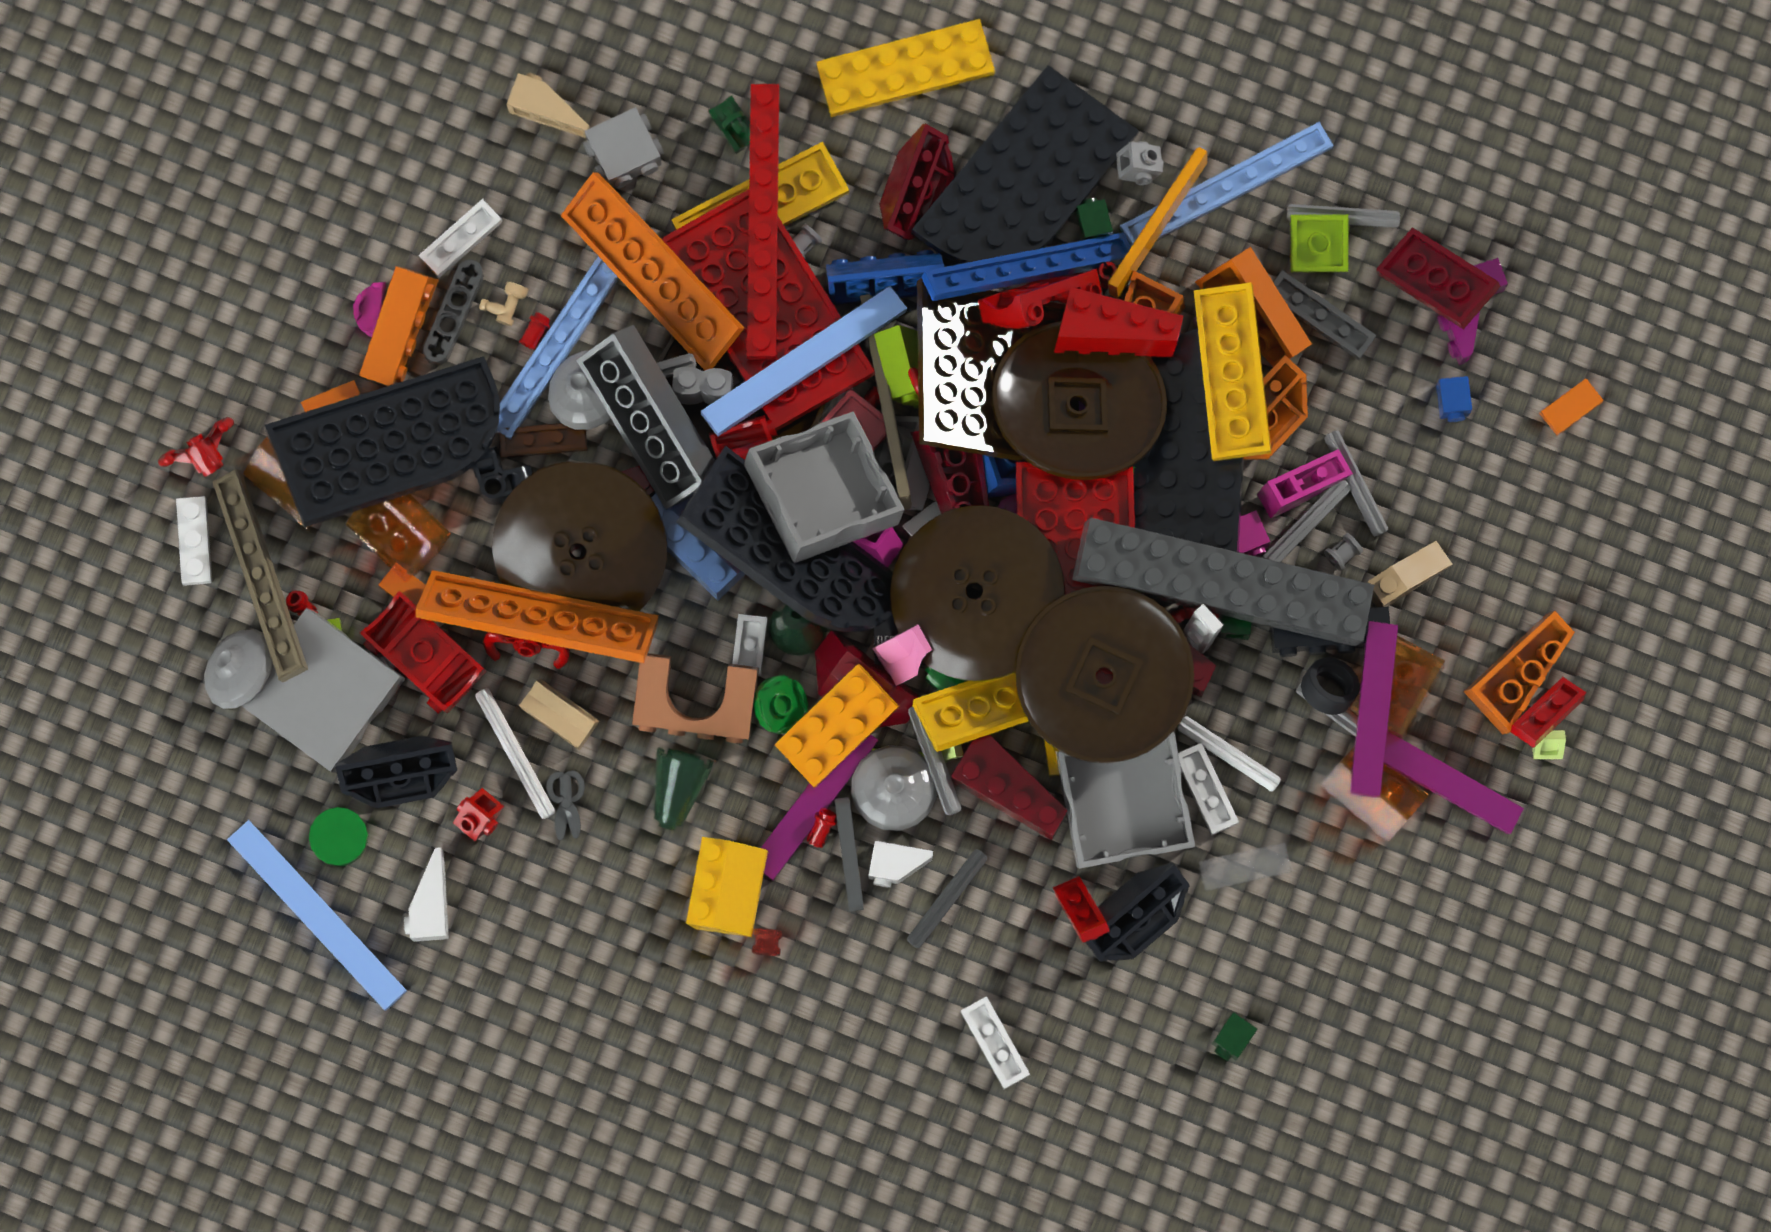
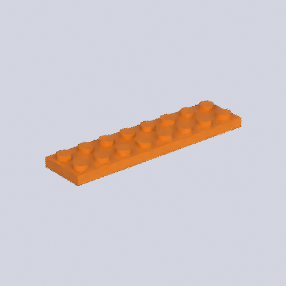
M593 172L562 212L561 216L688 353L694 355L696 362L704 370L714 368L743 331L744 327L600 173Z
M435 570L431 571L416 607L417 618L639 663L645 662L659 619V615Z

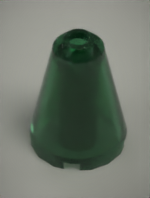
M785 603L776 608L770 619L769 630L773 642L779 649L792 656H804L813 653L827 635L826 627L806 620Z
M658 747L656 752L654 819L659 821V827L675 831L676 826H683L713 769L714 761L707 759V763L704 764V761L700 760L701 756L668 748L666 754L663 747Z

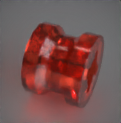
M754 929L753 936L756 938L755 945L752 946L751 953L764 956H780L779 940L782 939L783 932L773 929Z

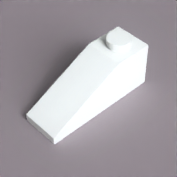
M442 848L434 849L409 907V917H404L405 934H410L413 942L449 939L445 861Z

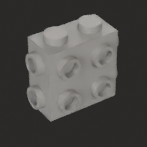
M636 107L584 131L586 141L583 142L584 148L589 158L595 156L599 164L595 167L596 172L600 173L612 187H625L633 181V178L641 174L643 176L650 175L658 170V166L662 165L660 155L664 154L663 149L657 138L652 140L648 130L652 129L645 113L640 115Z

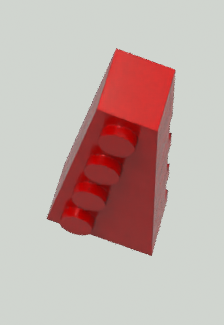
M1071 287L1054 353H1064L1065 351H1078V354L1108 352V355L1134 353L1135 356L1173 357L1184 316Z

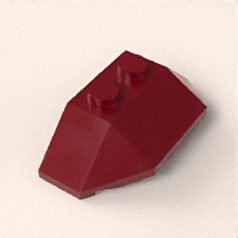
M926 123L922 124L898 151L879 203L884 229L905 240L915 238L911 234L913 227L955 176L952 155L948 146V135Z
M831 629L815 651L818 695L823 698L857 664H860L900 706L878 728L908 723L910 720L908 709L913 707V699L920 696L903 683L896 686L891 675L882 666L874 664V660L837 631Z

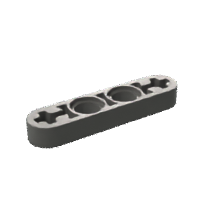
M465 260L458 266L423 348L424 355L428 362L433 365H442L450 358L481 286L484 273L481 265L475 260ZM472 267L477 276H471L469 279L468 287L472 288L470 291L464 287L466 275L463 272L465 270L470 271ZM461 292L466 294L467 302L463 306L458 307L451 303V299L454 294ZM446 318H451L456 322V327L451 332H444L440 329L441 322ZM438 334L444 338L441 344V349L444 353L443 355L437 354L435 358L430 349L431 347L437 348L440 340L435 335Z
M849 797L834 799L849 912L864 910Z

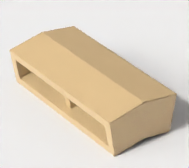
M542 679L534 683L529 693L519 705L523 711L578 750L581 749L600 722Z

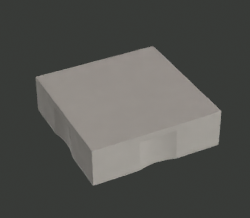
M854 411L819 423L805 432L786 435L748 450L744 466L794 563L896 526L900 522L904 507L887 474L877 463L872 446Z
M306 608L294 624V628L308 670L282 682L278 679L273 664L270 676L261 691L249 702L241 706L330 772L337 773L335 764L351 755L362 740L368 725L383 711L406 678L374 654L365 651L350 640L344 632L314 610Z
M1174 732L1148 753L1117 763L1087 762L1068 756L1061 751H1055L1065 807L1068 810L1067 818L1077 868L1117 862L1125 858L1146 854L1155 855L1195 847L1188 805L1184 799L1181 787V766Z

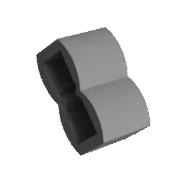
M680 367L674 369L672 390L682 404L693 405L705 402L710 405L733 390L732 373L720 368L701 371L694 367Z

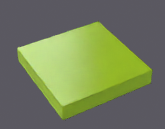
M1349 214L1290 215V272H1348Z

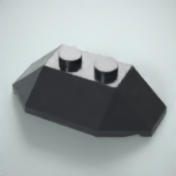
M417 736L365 746L335 764L341 793L347 796L350 795L376 809L434 798L451 776L457 772L452 742L427 736Z
M1174 863L1138 872L1098 906L1110 931L1085 943L1100 962L1134 959L1178 921L1184 904L1185 894L1190 887L1189 883Z

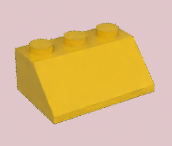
M702 837L686 924L698 930L752 937L768 850L729 840Z

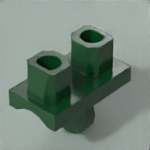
M732 95L721 104L708 110L709 115L736 154L750 146V121Z

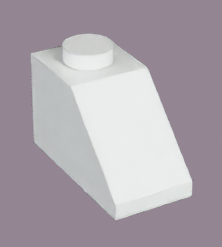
M875 841L869 879L874 880V885L881 887H891V883L899 884L931 862L933 851Z

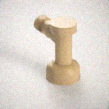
M507 282L505 292L508 297L505 305L482 299L479 309L498 315L496 318L497 322L512 327L514 322L512 317L518 300L526 297L528 289L519 284Z

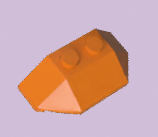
M1286 355L1263 378L1271 453L1244 457V460H1268L1308 418L1306 374Z

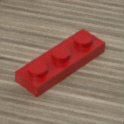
M1562 677L1512 724L1510 732L1535 748L1584 700L1586 692Z
M1080 876L1052 887L1057 900L1082 943L1096 939L1110 931L1106 920Z

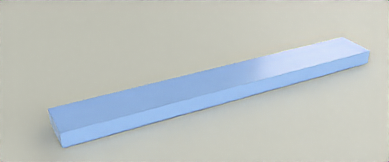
M1317 122L1191 188L1158 239L1332 149L1333 144L1321 123ZM1158 206L1120 225V230L1122 233H1125L1130 246L1133 245Z
M599 256L500 402L497 433L505 435L509 440L515 434V430L521 427L549 385L557 367L565 361L619 280L616 274Z
M889 286L701 410L702 417L717 437L907 312V307L891 286Z
M250 820L244 823L227 839L385 1011L407 992L401 983Z

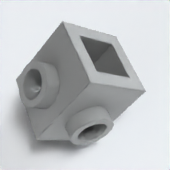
M1131 141L1116 153L1120 180L1132 181L1138 185H1147L1163 173V159L1161 158L1160 146L1149 145L1144 141Z

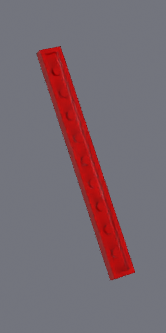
M751 84L747 360H776L779 84Z

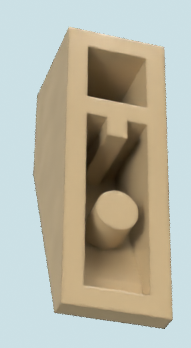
M518 73L507 102L509 113L586 138L584 131L590 129L589 125L546 82L542 81L541 77L532 73H527L526 76Z
M1434 541L1367 581L1369 584H1374L1372 601L1376 607H1389L1453 564L1438 542Z

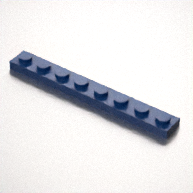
M1119 233L924 271L921 278L932 301L1089 271L1091 269H1099L1102 263L1106 266V262L1120 265L1131 246L1125 233Z

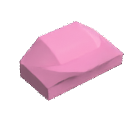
M919 625L872 648L887 673L891 675L896 686L917 676L922 659L928 652L932 651Z

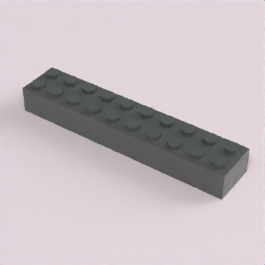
M1091 517L1083 526L1072 579L1096 586L1121 587L1141 593L1151 599L1198 609L1204 604L1211 613L1351 646H1357L1364 641L1374 584Z

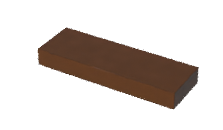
M561 423L518 427L511 440L499 433L501 458L588 451L586 429L575 430Z

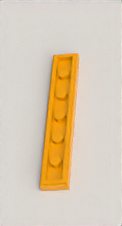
M1201 147L1195 149L1108 281L1109 294L1117 299L1120 297L1131 279L1133 270L1137 271L1207 165L1206 150Z

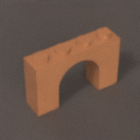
M648 653L645 662L639 663L632 725H639L640 731L656 732V728L668 729V734L685 736V732L697 733V738L714 740V735L726 737V741L731 743H743V739L749 740L759 667L729 664L722 705L709 716L695 718L681 713L670 699L668 688L672 656Z

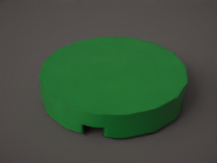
M779 675L769 677L759 685L755 692L753 706L755 716L762 727L772 733L784 734L807 712L808 701L806 693L799 682L792 680L789 676Z
M335 807L325 810L315 818L310 827L309 842L312 851L318 859L328 865L341 867L352 864L362 856L368 843L369 835L366 824L357 813L347 808Z

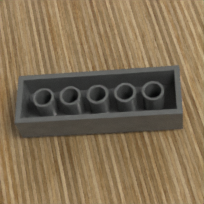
M631 325L611 334L576 361L664 508L667 510L693 496L715 460L634 325Z

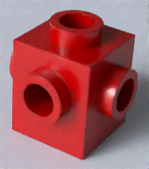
M481 788L470 798H464L458 805L456 810L459 813L453 824L473 841H476L484 834L489 836L499 824L496 819L503 810L504 805L485 789Z

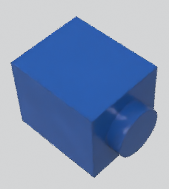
M1468 376L1439 379L1436 391L1440 419H1448V422L1465 420V417H1469L1472 411Z

